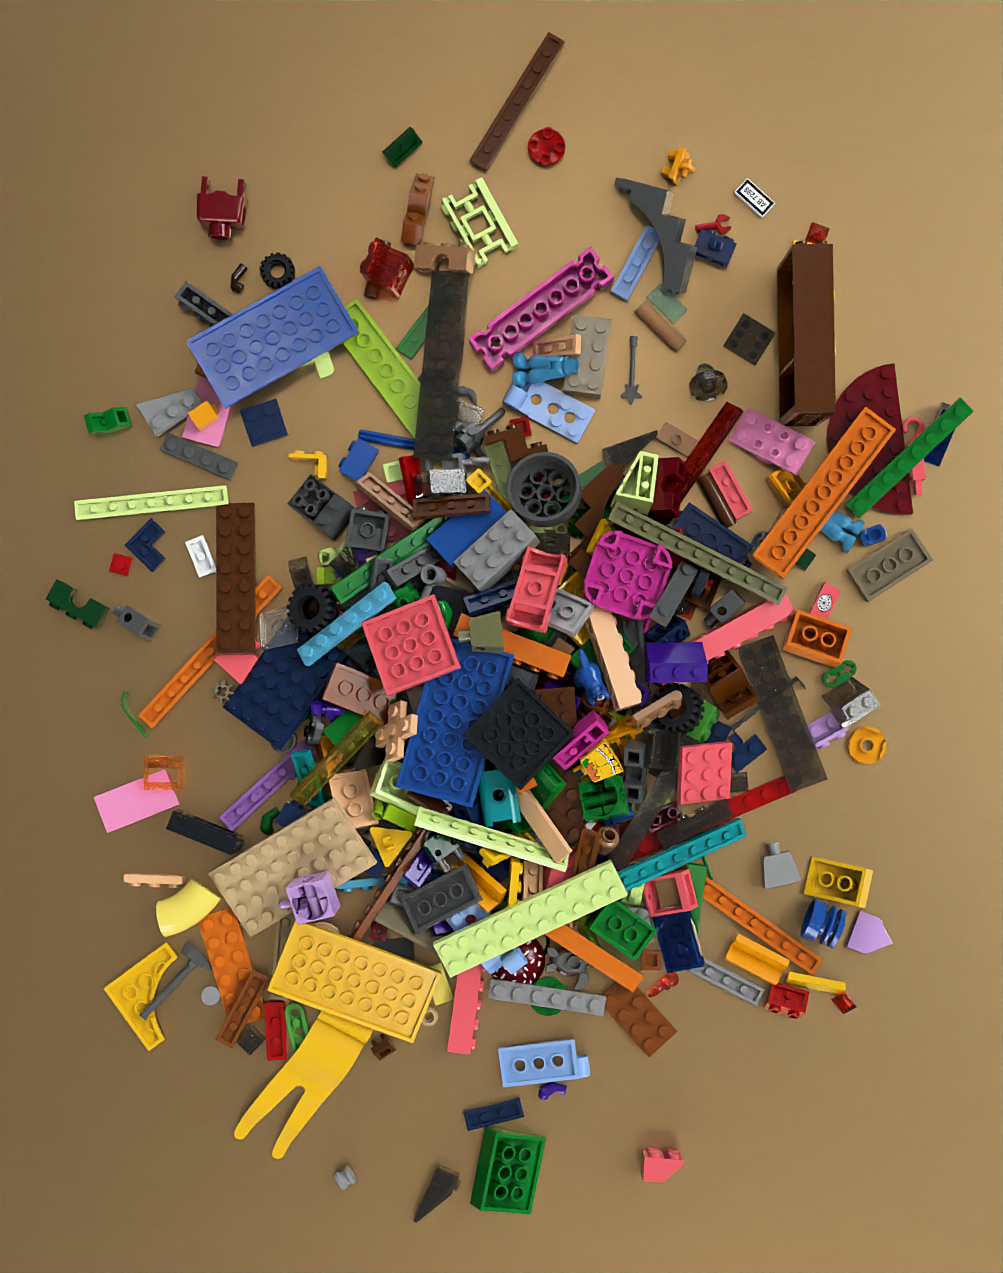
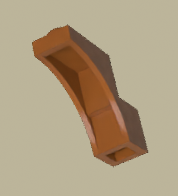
M416 173L409 192L401 242L415 245L420 244L435 177Z

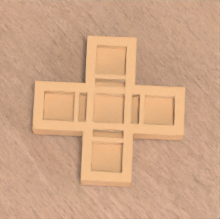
M402 700L389 705L388 724L378 727L375 733V746L379 748L386 747V761L389 762L404 758L405 739L417 734L418 716L414 714L406 716L407 702Z

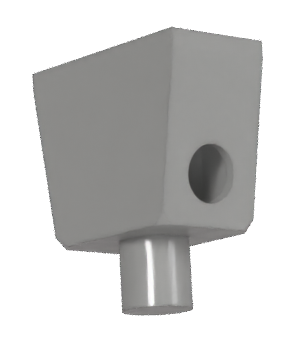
M778 841L768 843L769 855L761 857L763 888L768 889L802 881L790 851L781 852Z

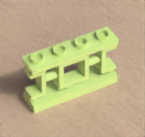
M482 177L475 180L474 184L469 185L471 195L456 202L451 194L447 198L444 197L442 199L443 205L440 206L444 215H449L452 220L449 223L453 231H458L461 237L459 238L460 244L469 245L474 250L468 237H470L473 243L480 239L484 241L486 247L478 251L481 258L479 259L477 254L475 255L474 265L476 264L478 269L488 263L485 254L501 246L505 254L510 250L513 251L518 248L515 236ZM477 189L489 209L488 212L484 205L474 209L471 204L473 200L478 198ZM449 204H452L455 210L462 206L467 210L468 214L460 217L462 226ZM483 213L490 227L474 236L467 221ZM495 222L507 242L506 245L502 238L493 243L489 237L491 233L496 231Z

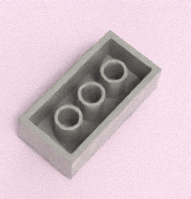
M510 509L454 561V564L482 592L494 586L522 560L524 553L526 554L527 547L535 548L540 543V540Z

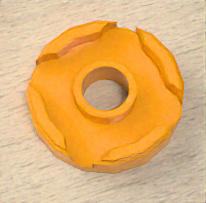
M863 726L851 733L847 748L855 761L861 764H873L884 756L887 743L880 730L874 727ZM864 740H869L872 743V748L869 751H865L862 748Z

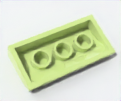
M385 757L369 795L413 815H417L420 805L405 796L408 790L396 787L402 763L386 761Z

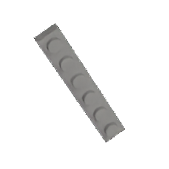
M491 978L488 995L489 999L599 1016L604 1015L606 996L494 978Z

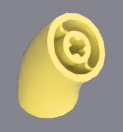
M190 879L175 895L157 902L156 914L162 935L164 937L175 935L197 924L215 908L221 898L202 884Z

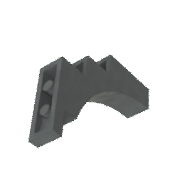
M616 177L614 185L620 186L621 191L630 193L629 200L646 214L659 236L664 255L662 287L667 288L668 292L679 295V292H686L697 246L680 242L686 219L669 215L674 192Z

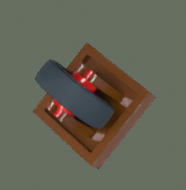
M687 562L697 568L698 572L681 601L708 612L722 577Z

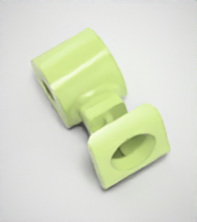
M345 541L335 550L333 547L318 551L317 554L321 567L336 564L337 559L343 557L354 559L355 553L353 548L345 547Z

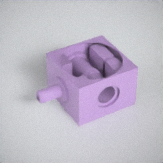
M329 870L292 879L286 887L289 899L279 903L281 909L292 907L298 925L333 917L340 908Z

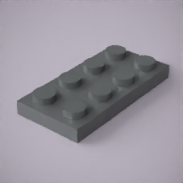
M464 864L401 897L400 900L415 934H419L477 904L483 898L468 865Z

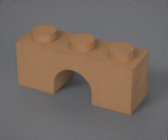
M424 242L423 245H416L413 268L420 272L438 273L440 262L448 258V269L455 274H473L476 252L466 244H458V247H454L448 243H441V246H435L433 243Z

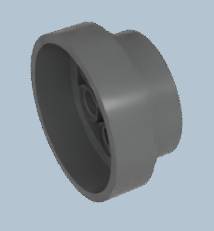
M538 452L526 456L513 467L507 480V496L514 513L523 522L535 527H552L563 523L575 513L581 501L582 487L576 468L568 459L556 453ZM538 477L544 478L541 482H535ZM557 479L563 480L560 484H554V481ZM525 492H532L528 497L523 496ZM544 494H551L547 499L542 498ZM565 495L570 496L568 500H561ZM533 508L539 509L536 513H530V510ZM552 510L558 511L555 515H549V512Z

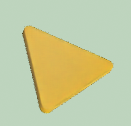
M377 827L370 828L385 867H389L411 838L412 832Z

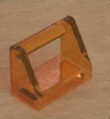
M144 756V790H183V756ZM149 768H179V782H148Z

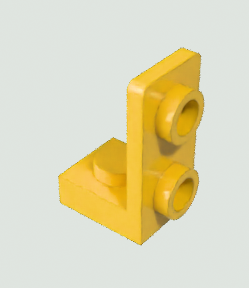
M294 450L293 453H288L290 460L318 461V463H315V475H318L319 480H327L328 457L324 455V452L313 451L312 454H305V451Z

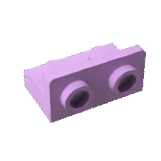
M834 709L802 727V730L813 748L819 747V749H822L830 744L829 740L833 738L838 740L846 735L845 731L849 730V728L845 726L839 713Z

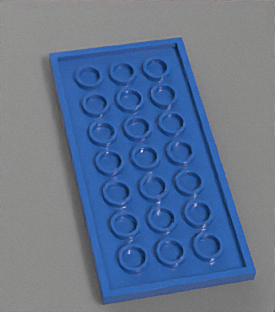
M321 266L192 337L186 343L226 409L359 334V331Z
M451 638L461 668L425 682L416 713L418 716L417 734L409 738L396 787L473 808L486 757L463 734L505 691L515 655L506 652L472 651L471 643L459 642V640Z

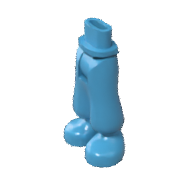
M520 352L513 355V364L518 371L513 373L512 381L514 386L523 388L528 382L536 384L550 379L571 376V373H578L579 361L578 358H570L569 356L538 355L531 356L528 360L524 354Z
M834 511L820 531L833 541H841L842 550L848 553L865 522L862 520L852 522L847 515ZM843 529L850 531L852 535L844 532Z

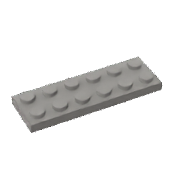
M512 568L491 588L517 580L520 571ZM476 587L473 588L474 593L480 592ZM557 588L548 626L575 637L593 611L594 604ZM511 603L505 605V607L510 608Z

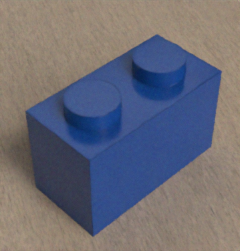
M360 438L352 441L348 448L350 452L347 458L343 457L338 465L340 467L339 472L355 482L367 474L379 453L377 448Z

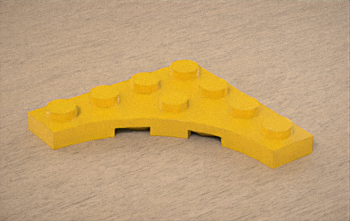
M168 942L103 988L148 1051L165 1040V1037L158 1026L155 1010L145 1020L139 1014L155 999L156 990L162 975L171 963L178 958Z

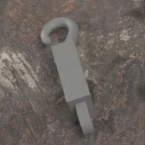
M455 453L425 457V462L419 463L422 474H426L427 477H439L467 473L466 467L487 465L490 460L488 457L465 459V454ZM434 462H441L442 468L440 471H434Z

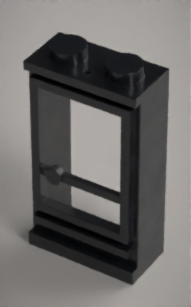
M180 809L172 812L166 827L167 830L229 855L241 850L244 843L242 834L238 835L237 832L195 815L190 816V813L183 814L184 811Z

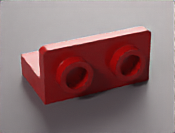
M782 983L777 985L770 984L768 999L764 1008L774 1014L782 1013L791 1019H801L806 1013L810 992Z

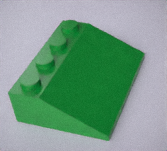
M485 1127L470 1204L480 1211L531 1214L546 1137L503 1128Z

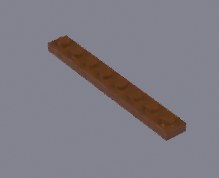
M548 32L470 158L471 163L487 171L561 51L565 41Z

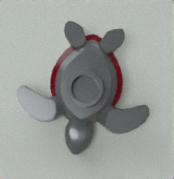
M581 934V935H583L584 937H586L587 939H589V937H588L587 935ZM552 946L547 947L550 963L546 965L545 972L552 973L557 970L565 976L578 975L574 989L577 991L582 990L589 981L586 967H595L564 947L558 950Z

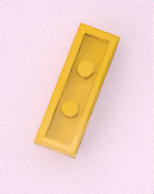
M794 972L787 974L784 983L842 995L846 990V983Z

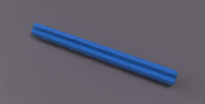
M362 429L358 434V438L363 441L438 455L463 453L458 447L422 440L417 442L411 438ZM471 451L468 454L463 453L465 454V459L470 458Z

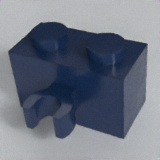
M701 229L695 244L697 246L695 256L727 268L737 243L730 237L716 235V232L711 229Z

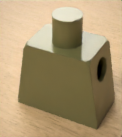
M500 611L469 619L470 629L458 630L459 642L471 641L472 651L504 653Z

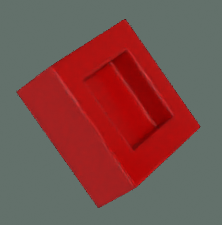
M528 416L510 420V425L517 424L518 427H522L524 437L532 435Z
M114 553L109 571L129 577L134 558Z

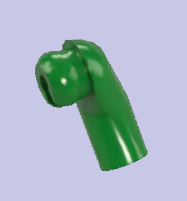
M438 600L447 629H449L453 611L446 601Z
M274 807L262 816L260 830L265 835H270L273 832L272 820L280 814L277 807Z

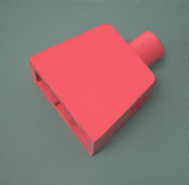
M256 640L257 650L261 646V644ZM255 654L219 655L214 661L237 682L242 684L259 660V657Z

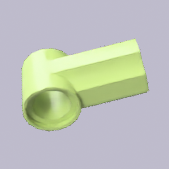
M645 883L628 890V895L621 898L620 903L640 907Z

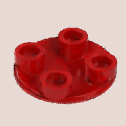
M545 127L536 131L528 141L530 157L541 165H553L561 160L565 153L566 145L564 138L551 127Z

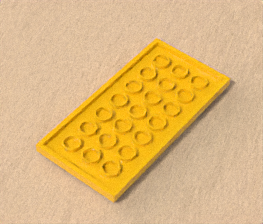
M295 918L267 991L413 1043L440 979L441 971L311 923L298 925Z

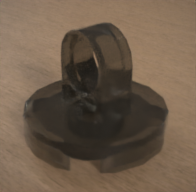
M706 363L700 364L697 367L696 375L689 383L690 393L698 401L714 400L716 395L720 393L723 395L728 388V382L724 373L714 370L711 365Z

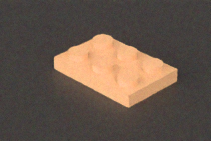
M366 768L328 776L332 798L335 797L356 830L379 825V821L371 815L374 801L373 796L369 795L371 788Z

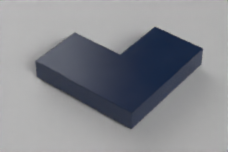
M151 518L125 546L150 571L154 572L166 558L153 544L166 531Z

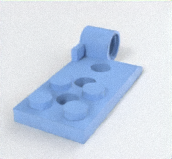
M528 382L521 389L511 385L502 401L510 409L528 416L529 419L578 444L595 412V409L544 382L536 384ZM532 396H540L542 402L539 405H533L531 403ZM549 405H557L558 412L550 414L547 410ZM567 413H572L575 416L573 423H567L564 420V416Z
M475 904L451 916L446 921L456 932L473 924L465 921L467 915H474L476 917L475 922L492 915V913H486L480 906ZM515 947L481 964L490 974L497 971L503 965L510 974H514L526 965L528 961L521 949Z
M574 1039L498 1048L503 1087L580 1079L591 1075L588 1055L576 1054ZM554 1056H561L563 1058L561 1066L553 1063ZM541 1058L544 1061V1067L537 1068L534 1065V1059ZM517 1060H522L525 1063L524 1070H518L515 1067Z

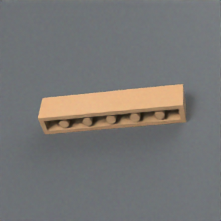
M594 606L585 624L606 688L611 695L610 700L614 712L637 706L641 703L642 695L639 688L636 687L635 674L630 669L629 656L624 651L622 645L623 638L618 633L616 627V617L612 615V612Z

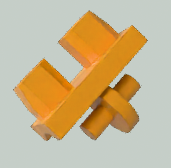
M680 146L679 149H670L668 160L674 162L673 166L664 165L661 171V175L676 186H678L681 177L686 178L688 173H694L695 168L691 166L693 160L689 158L690 154L686 151V147Z

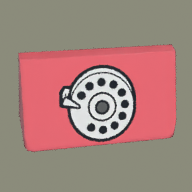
M824 582L809 613L828 619L841 591Z

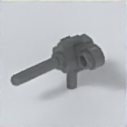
M498 409L480 425H475L473 421H470L467 425L463 426L459 420H453L446 427L448 432L455 437L454 442L463 453L468 454L473 450L477 458L485 457L480 448L484 440V431L505 414V409Z

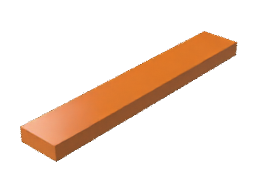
M566 924L544 934L631 992L635 991L644 977L641 973Z

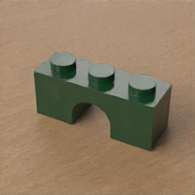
M56 579L46 597V600L50 602L49 606L58 611L62 608L67 611L65 615L74 620L78 617L83 620L82 624L90 629L93 627L99 628L110 608L92 598L88 600L85 606L81 608L76 607L73 597L77 589Z

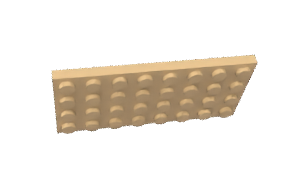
M334 797L214 868L208 875L249 936L252 937L293 913L292 907L281 909L279 905L280 901L289 899L286 887L292 879L329 870L334 888L376 865L377 860Z

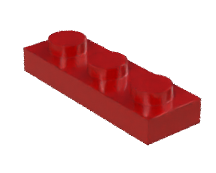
M284 1001L264 1002L267 1061L285 1060L287 1055Z

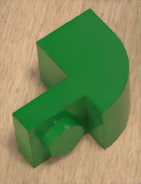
M126 407L111 408L102 413H88L84 415L88 433L97 434V436L113 433L131 426Z

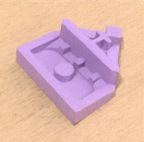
M860 911L847 947L868 954L892 944V941L883 925V921L879 917Z

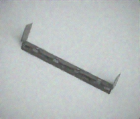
M795 676L733 725L731 729L736 733L735 729L740 727L744 721L746 722L758 710L769 704L773 698H776L796 681H799L805 688L804 684Z

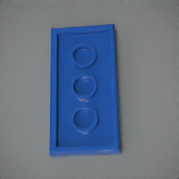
M491 496V514L451 517L426 540L452 568L455 566L454 561L507 512Z

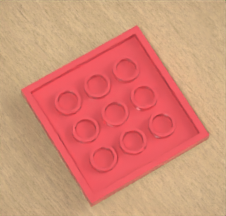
M434 594L362 622L387 696L394 695L461 668Z

